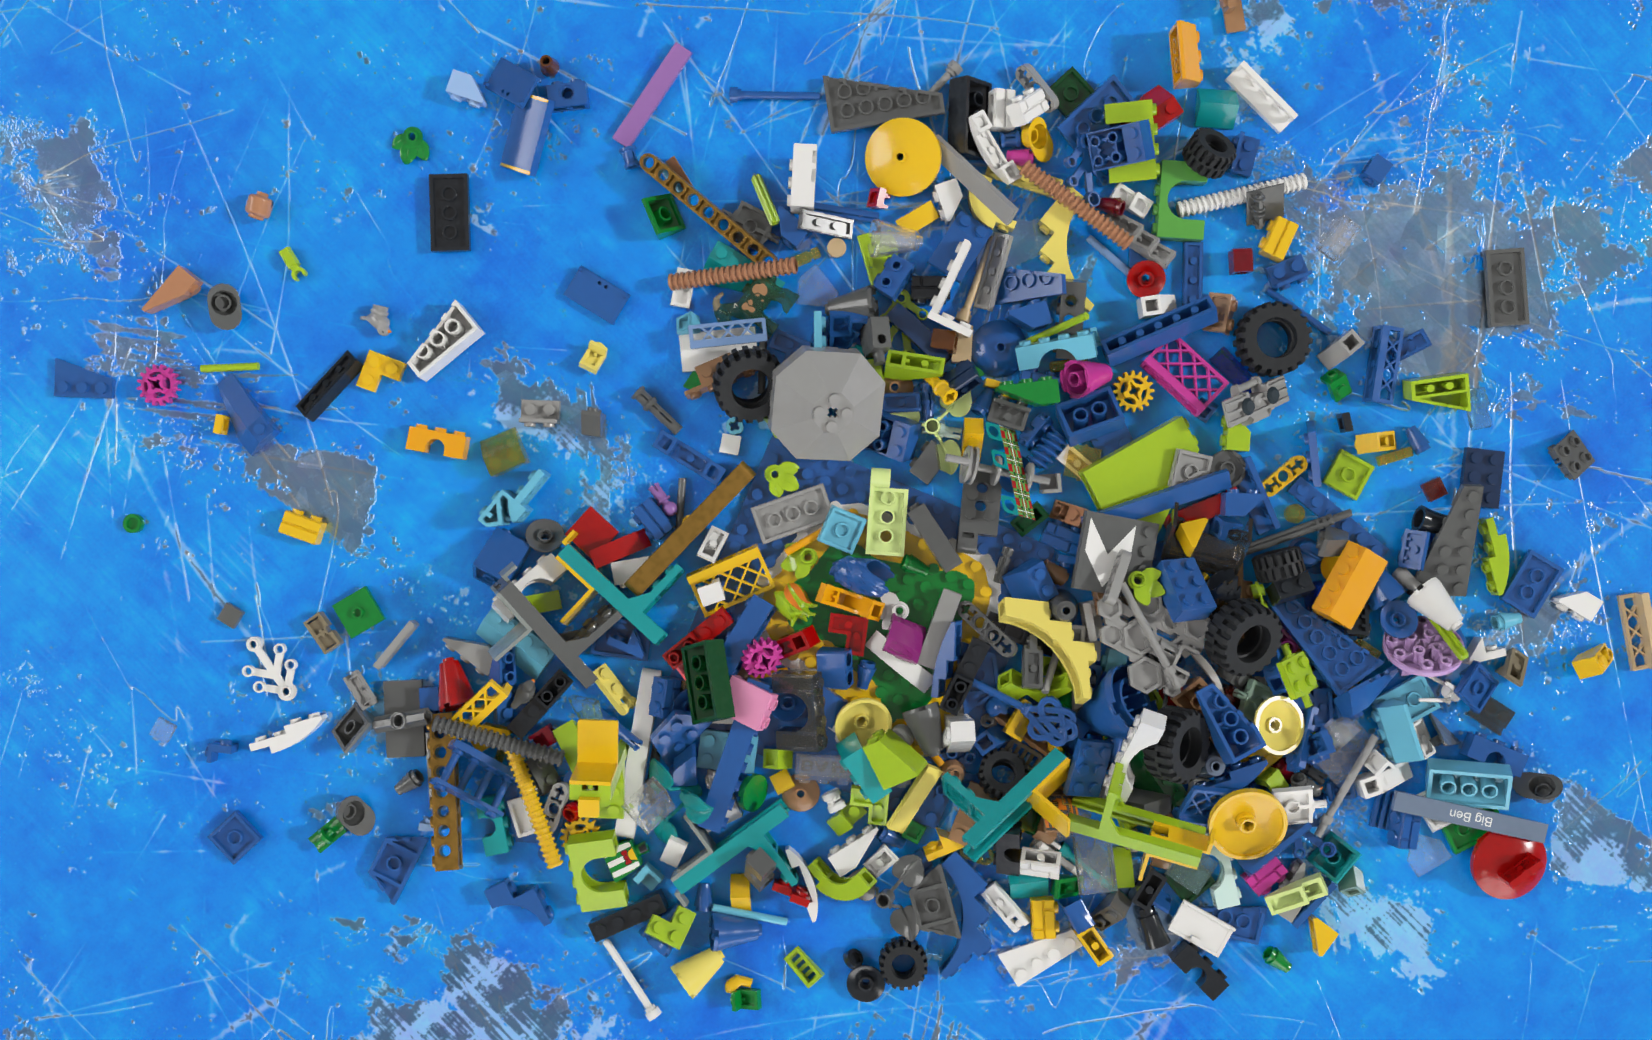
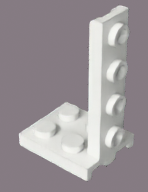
M964 239L963 242H959L955 250L958 253L955 261L951 259L947 267L949 271L947 277H943L938 286L941 289L938 296L934 295L930 303L932 309L927 318L971 338L974 332L971 329L972 325L964 321L957 323L953 321V316L945 312L942 315L939 314L971 248L970 241Z

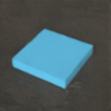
M831 505L816 540L852 555L867 523V519Z

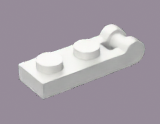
M996 880L988 885L981 894L1013 932H1018L1021 930V926H1026L1031 922L1028 914L1024 913Z

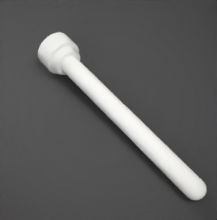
M605 939L603 945L645 1007V1016L649 1021H652L662 1011L658 1005L655 1006L654 1003L650 1002L609 939Z

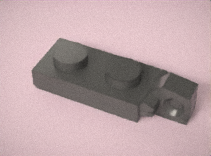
M1029 635L1026 637V645L1022 647V688L1041 690L1043 689V650H1041V646H1037V636Z

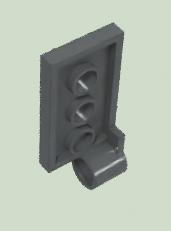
M977 471L974 482L971 485L966 484V482L965 484L963 483L956 541L957 553L975 555L978 535L997 537L1002 486L999 481L995 486L990 485V473ZM984 484L987 487V491L985 493L979 492L977 485ZM981 502L985 505L986 509L978 511L975 508V504Z

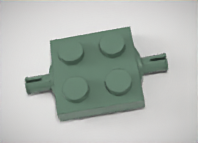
M1248 679L1244 692L1239 689L1233 691L1235 692L1233 696L1241 699L1238 710L1252 723L1256 710L1264 700L1273 696H1281V694L1273 695L1270 687L1254 679Z

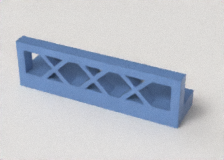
M765 317L688 326L691 349L768 341ZM762 322L763 333L754 334L749 328L753 323ZM750 323L748 327H745L743 324ZM740 324L745 329L740 336H735L730 332L734 325ZM720 326L726 331L721 338H715L710 334L715 327ZM701 328L707 333L702 340L694 341L693 329ZM748 331V332L751 333L752 335H744V334ZM729 333V334H730L731 336H733V337H725V336Z

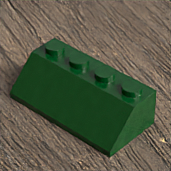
M723 639L703 640L681 647L692 725L735 717Z
M1140 750L1130 761L1131 770L1135 776L1133 787L1171 795L1172 810L1174 807H1180L1188 794L1183 785L1153 777L1146 768L1143 760L1144 753Z

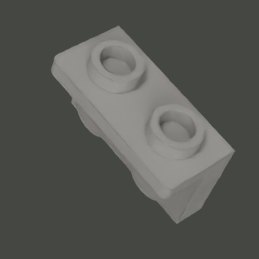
M521 399V418H519V422L524 423L525 427H536V423L543 424V427L555 428V424H560L561 401Z

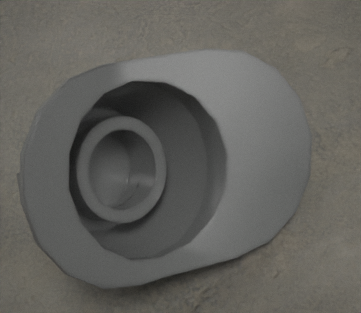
M221 283L213 286L207 295L210 319L216 327L222 330L234 329L242 320L239 294L229 284Z
M1523 772L1521 778L1515 776L1512 782L1513 789L1517 794L1542 804L1552 802L1563 790L1562 781L1552 774Z
M349 796L336 803V818L351 833L363 836L373 829L376 819L374 811L361 798Z

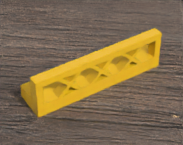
M491 679L451 717L452 721L458 720V723L464 722L465 725L468 723L470 726H477L509 696L513 687L508 682L501 687ZM490 686L497 691L493 696H488L487 689ZM476 700H484V704L480 708L475 707ZM472 712V716L468 719H463L462 713Z

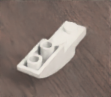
M320 712L309 714L308 719L302 720L301 717L289 720L290 724L284 726L285 730L274 732L273 737L267 738V735L255 738V742L249 744L250 750L255 751L270 747L272 754L295 745L315 732L327 719L328 715L327 713L320 715Z

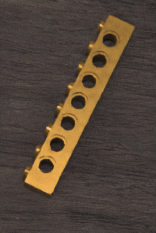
M437 713L432 714V717L434 720L435 716L440 715V718L446 717V719L448 720L455 713ZM433 720L430 725H426L427 730L430 732V738L427 739V748L430 750L431 756L428 758V768L431 769L429 781L434 777H441L439 770L442 767H446L452 756V750L447 748L453 738L445 735L440 739L438 731L432 732ZM442 747L446 749V755L443 758L438 754ZM458 761L447 781L455 787L459 784ZM429 783V788L432 789L429 803L430 808H433L430 825L431 828H434L431 846L435 852V856H432V866L435 868V872L463 869L460 799L450 793L442 797L440 791L434 789V785ZM443 806H447L449 809V813L445 817L441 814ZM445 825L450 829L447 836L442 834V828ZM445 845H448L451 849L448 856H445L442 851Z

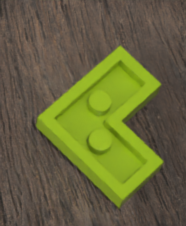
M852 784L850 805L869 807L867 824L886 826L890 793L873 804L869 798L865 800L860 792V789H862L860 785Z
M678 905L670 922L652 914L644 933L680 950L696 913Z

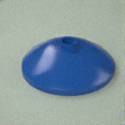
M1004 320L987 322L973 336L971 358L975 366L981 369L984 374L996 378L1007 377L1019 370L1015 347L1019 345L1020 341L1026 340L1023 332L1011 322ZM998 344H1002L1004 346V349L1002 351H999L997 349Z

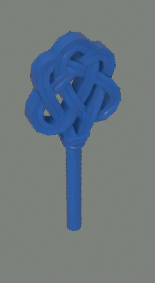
M974 679L973 687L1019 709L1030 720L1027 731L1032 739L1036 741L1047 740L1051 745L1060 747L1078 736L1079 728L1076 723V713L1070 708L1063 707L1060 700L1056 697L1046 696L1040 700L1038 705L1022 703ZM1051 703L1054 706H1047L1045 704ZM1052 722L1060 723V726L1056 727Z

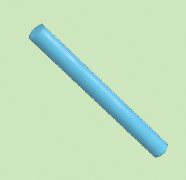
M713 904L712 906L713 912L785 926L788 922V918L718 904Z

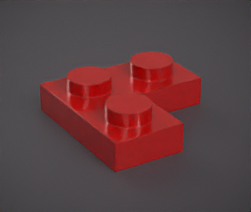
M831 612L828 632L846 634L845 648H851L852 655L864 656L869 619Z
M779 878V880L774 879L773 891L790 896V902L808 908L810 893L806 886L798 884L792 887L790 883L786 884L782 878Z

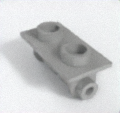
M355 670L342 678L362 711L378 703L377 697L373 694L362 676V672Z

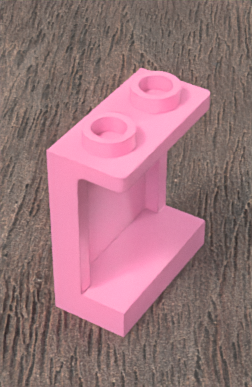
M732 675L730 685L735 717L732 719L756 731H763L770 723L769 716L771 712L777 707L778 695L746 681L745 678L739 675Z

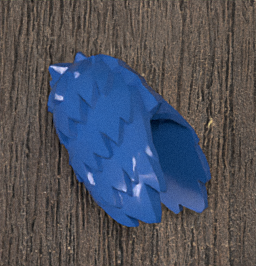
M846 556L833 562V566L829 571V574L834 577L835 582L857 594H863L868 597H882L885 593L889 592L884 581H888V578H894L895 575L887 564L877 559L856 558L852 556Z

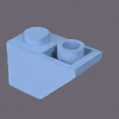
M453 69L446 88V92L451 96L450 98L460 103L462 100L469 102V105L479 109L480 106L487 108L485 98L472 75Z

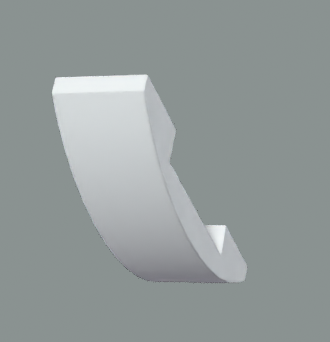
M981 110L971 115L968 119L974 142L982 158L993 173L1007 185L1023 177L1019 174V169L1014 161L1008 162L989 131L993 125L985 111Z
M876 630L865 646L911 684L925 693L932 685L933 675L919 664L915 665L900 660L882 651L887 638Z
M1183 650L1181 655L1184 658L1191 655L1213 684L1224 694L1222 684L1207 660L1200 654L1194 655Z
M788 845L785 847V852L792 868L800 867L811 896L807 910L813 923L816 921L818 913L816 883L810 870L807 868L808 865L794 848Z

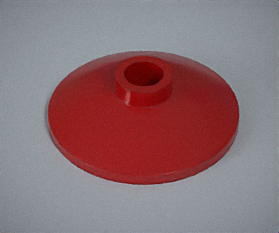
M1143 260L1134 264L1127 275L1128 288L1137 297L1157 295L1161 292L1166 282L1164 269L1158 263L1151 260ZM1143 275H1149L1148 280H1142Z

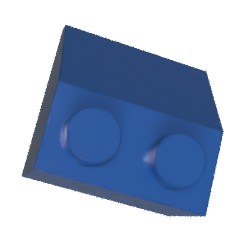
M1037 558L1030 559L1002 576L1012 598L1046 602L1059 594L1044 562Z

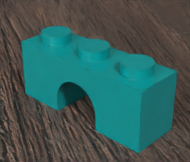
M496 793L483 796L481 801L491 805ZM504 797L498 807V810L504 812V815L495 819L490 818L495 823V832L486 834L482 838L486 857L508 853L512 846H514L513 836L509 834L510 819L505 814L506 802ZM476 808L478 819L489 818L484 815V811Z

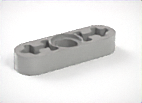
M1029 63L1019 66L1016 69L1015 75L1021 85L1027 89L1030 87L1034 88L1035 83L1043 89L1047 102H1049L1048 100L1051 102L1049 110L1045 113H1051L1059 106V99L1035 68Z
M1123 549L1118 552L1103 596L1104 603L1111 606L1115 605L1131 560V552Z
M564 781L552 786L544 806L543 814L547 815L545 819L549 821L548 826L550 825L551 827L549 830L555 832L564 806L569 799V784ZM563 787L562 790L565 793L559 796L560 791L558 790V788ZM552 803H555L558 806V812L556 814L550 811V805Z

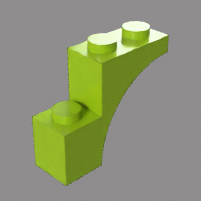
M1013 668L998 675L997 682L998 691L1016 700L1029 695L1038 703L1046 696H1054L1058 699L1073 691L1067 672L1053 677L1048 694H1043L1041 690L1022 688V673Z

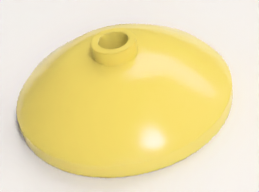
M1273 696L1264 700L1256 710L1253 724L1258 728L1266 743L1263 749L1270 754H1288L1298 747L1303 738L1305 726L1303 714L1299 706L1288 697Z
M859 698L847 703L839 711L834 724L835 733L838 740L841 741L855 732L864 747L867 744V739L872 737L874 732L880 729L884 731L892 729V717L887 707L880 701L872 698Z

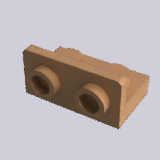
M1209 292V296L1217 308L1218 322L1202 328V330L1223 333L1229 336L1230 331L1234 328V319L1232 318L1233 313L1237 311L1238 301L1232 294Z

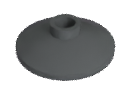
M539 519L528 526L525 537L532 549L539 552H551L562 545L564 530L554 520Z

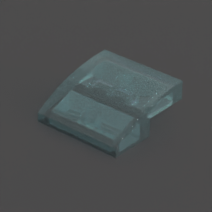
M1202 853L1197 870L1171 863L1165 874L1198 895L1219 863Z

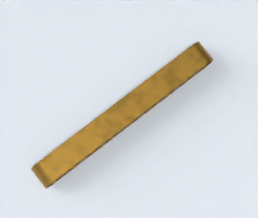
M650 153L641 156L639 164L645 172L754 263L758 261L761 263L769 256L773 260H778L776 255L660 158ZM649 158L654 160V165L651 168L646 166V161ZM664 170H667L669 173V177L667 180L663 181L661 179V173ZM682 182L684 189L681 193H678L676 185ZM697 195L699 202L693 206L690 201L691 197ZM712 207L714 210L711 218H707L705 214L706 209ZM726 219L729 227L723 231L720 228V223ZM738 232H741L744 236L743 241L740 243L735 240V235ZM753 244H756L759 248L756 255L750 253V247Z
M742 461L636 570L624 585L636 596L641 595L753 479L756 473Z

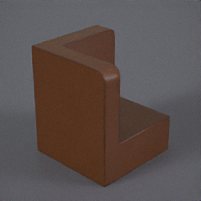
M933 328L930 346L931 348L944 349L950 354H956L959 335L956 331Z

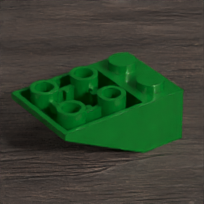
M1052 376L1040 377L1038 381L1034 382L1033 378L1022 379L1017 384H1013V381H1004L995 388V392L1034 407L1060 403L1058 379H1052Z

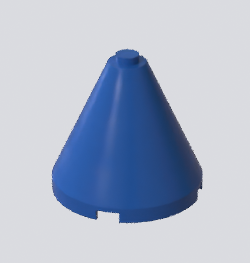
M1122 664L1111 668L1092 692L1091 699L1085 702L1077 711V717L1091 726L1089 734L1127 740L1130 727L1134 728L1135 717L1137 714H1141L1143 708L1154 712L1158 711L1155 700L1151 702L1148 694H1144L1128 685L1127 666L1129 665Z

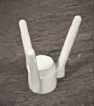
M1437 677L1428 678L1443 685L1441 694L1444 698H1418L1419 702H1444L1450 704L1451 701L1457 702L1460 700L1453 692L1457 686L1447 681L1444 682Z

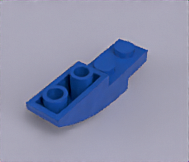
M515 646L497 662L494 659L492 660L489 681L493 679L501 687L506 682L511 686L517 684ZM491 686L488 688V696H493L497 692ZM513 689L509 696L493 710L494 724L507 723L514 719V709L511 707Z
M1255 755L1250 757L1248 761L1242 763L1238 761L1230 764L1229 767H1226L1228 775L1221 774L1208 782L1202 780L1195 783V786L1239 790L1252 782L1264 770L1268 762L1264 756ZM1196 793L1195 797H1198L1204 793Z

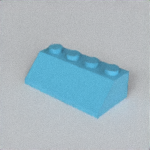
M492 608L483 619L476 634L493 646L520 621L514 617L507 624ZM534 630L515 645L516 665L535 680L538 679L556 656Z
M1427 758L1425 774L1426 797L1476 808L1509 810L1513 774L1509 764Z

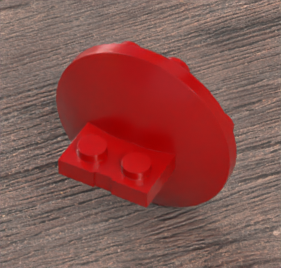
M1488 831L1477 840L1472 851L1470 860L1472 877L1478 887L1492 897L1498 899L1521 897L1530 892L1541 880L1547 863L1544 844Z

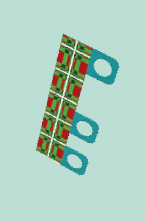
M986 422L987 435L991 439L1003 442L1005 453L993 449L991 450L992 459L997 467L1009 470L1015 498L1005 495L1001 496L1003 509L1007 513L1035 520L1016 432L1013 429ZM990 426H993L997 429V437L993 436L989 432ZM995 454H1000L1004 458L1005 462L1003 465L996 461ZM1008 499L1014 504L1013 511L1005 506V500Z

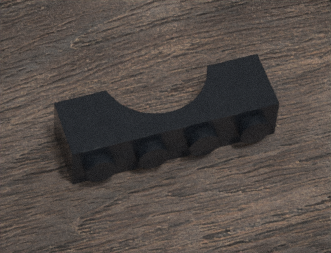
M658 889L627 907L612 912L608 911L592 918L588 926L595 942H598L650 919L652 914L659 915L666 912L669 904L662 889Z

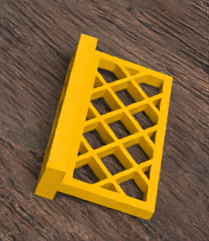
M757 544L686 575L705 618L714 614L722 606L725 609L747 600L749 597H753L754 594L759 595L776 587ZM756 558H759L761 562L759 571L748 568L750 562ZM740 567L745 569L741 579L731 575L733 568ZM747 570L757 574L754 584L743 580ZM719 574L726 576L727 578L722 588L735 594L733 600L730 602L719 601L714 609L707 611L702 605L695 585L701 582L711 584L715 576ZM759 576L768 578L770 585L765 587L756 585ZM729 578L739 581L736 591L726 588ZM742 583L752 586L749 594L739 593Z

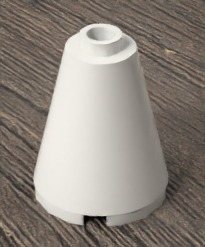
M1436 577L1422 584L1424 587L1420 590H1415L1407 600L1411 608L1447 631H1456L1463 625V616L1441 581Z

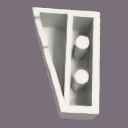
M794 143L793 159H790L789 171H792V177L788 178V189H791V195H787V206H790L791 214H799L800 209L814 211L817 144Z

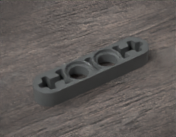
M970 601L959 603L957 608L958 614L996 651L1008 658L1016 655L1018 651L1016 643L975 604ZM970 606L969 610L975 615L972 617L970 614L964 613L963 607ZM979 617L985 619V625L982 628L976 626V620ZM993 630L999 633V638L996 641H992L989 637L990 632ZM1004 642L1006 645H1012L1010 648L1012 652L1005 653L1006 648L999 643Z

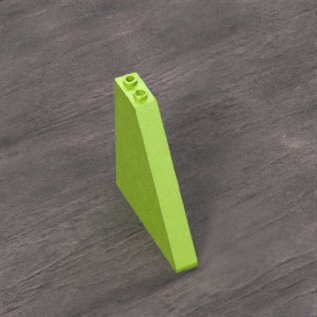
M1175 416L1078 471L1098 511L1170 487L1167 484L1176 448L1195 453L1199 452L1198 440L1191 434L1189 430L1190 425L1186 418ZM1170 509L1137 520L1159 524V533Z

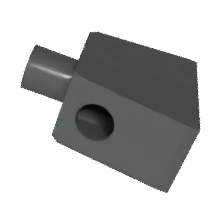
M888 316L870 317L867 324H864L860 329L859 339L864 357L873 358L874 365L876 366L886 363L885 354L892 346Z

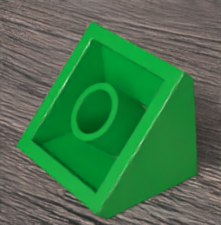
M672 193L641 199L659 240L686 229Z

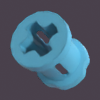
M732 417L727 420L726 429L730 434L737 435L743 432V422H738L740 427L738 430L734 429V431H731L732 427L730 424H735L736 419Z

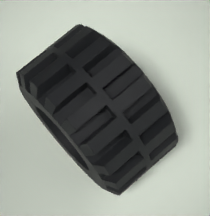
M1202 127L1197 129L1183 148L1182 155L1184 161L1187 162L1186 164L1194 172L1206 178L1216 179L1224 175L1235 160L1237 151L1233 143L1222 133L1214 129Z
M1297 546L1275 549L1256 555L1251 559L1256 579L1259 583H1270L1300 575L1306 570L1300 547Z
M1000 748L999 751L994 749L992 753L988 752L981 761L978 773L980 787L984 788V793H989L991 798L997 797V800H1001L1028 774V766L1025 765V759L1020 758L1018 752L1014 754L1012 752L1013 749L1009 748L1008 751H1005V748ZM999 765L1009 767L1014 773L1013 781L1009 783L996 781L992 776V769Z
M898 936V940L892 938L891 942H886L884 944L885 948H882L880 951L879 966L881 976L894 989L899 987L900 990L904 991V987H908V990H911L913 985L917 987L919 986V981L923 982L925 979L924 975H927L928 961L922 945L918 944V941L914 939V941L910 942L907 938L903 939V936ZM902 954L911 956L915 961L913 967L905 972L897 971L892 966L893 960Z

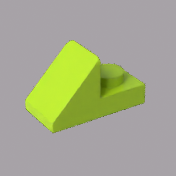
M849 801L846 807L836 812L826 823L838 836H841L851 830L853 824L868 812L865 807L850 805Z

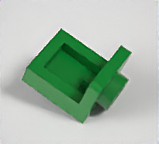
M1337 368L1329 370L1320 377L1321 382L1327 385L1331 398L1335 402L1352 393L1346 374Z
M740 987L733 991L730 997L732 1011L761 1009V989Z

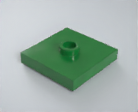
M367 586L332 605L351 639L386 619Z

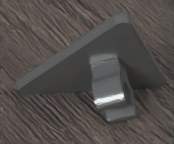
M1432 713L1428 714L1438 733L1437 736L1429 740L1434 747L1441 744L1444 746L1460 744V741Z

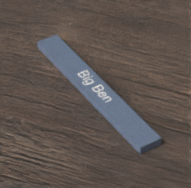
M1396 790L1391 805V810L1540 843H1545L1549 825L1543 822Z

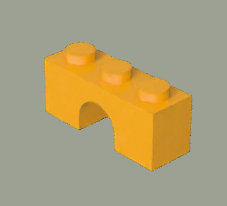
M416 423V427L409 426L405 449L429 453L431 444L436 440H440L444 444L443 456L467 460L471 438L465 437V432L454 431V434L446 433L447 429L435 427V431L428 430L427 425Z

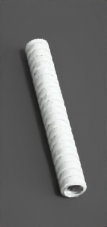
M1302 172L1299 175L1294 174L1293 176L1282 177V179L1277 178L1276 181L1272 179L1270 182L1265 181L1264 183H1255L1252 186H1242L1241 189L1237 187L1235 190L1230 189L1229 192L1228 190H1225L1223 193L1220 191L1218 194L1213 193L1212 196L1207 194L1206 197H1195L1194 200L1190 198L1188 201H1178L1176 211L1180 218H1184V216L1189 217L1190 214L1192 216L1196 215V213L1201 214L1202 211L1206 213L1208 210L1211 212L1213 209H1224L1225 206L1228 208L1231 205H1241L1243 202L1246 203V192L1284 183L1285 194H1288L1289 191L1293 193L1295 190L1307 189L1308 180Z

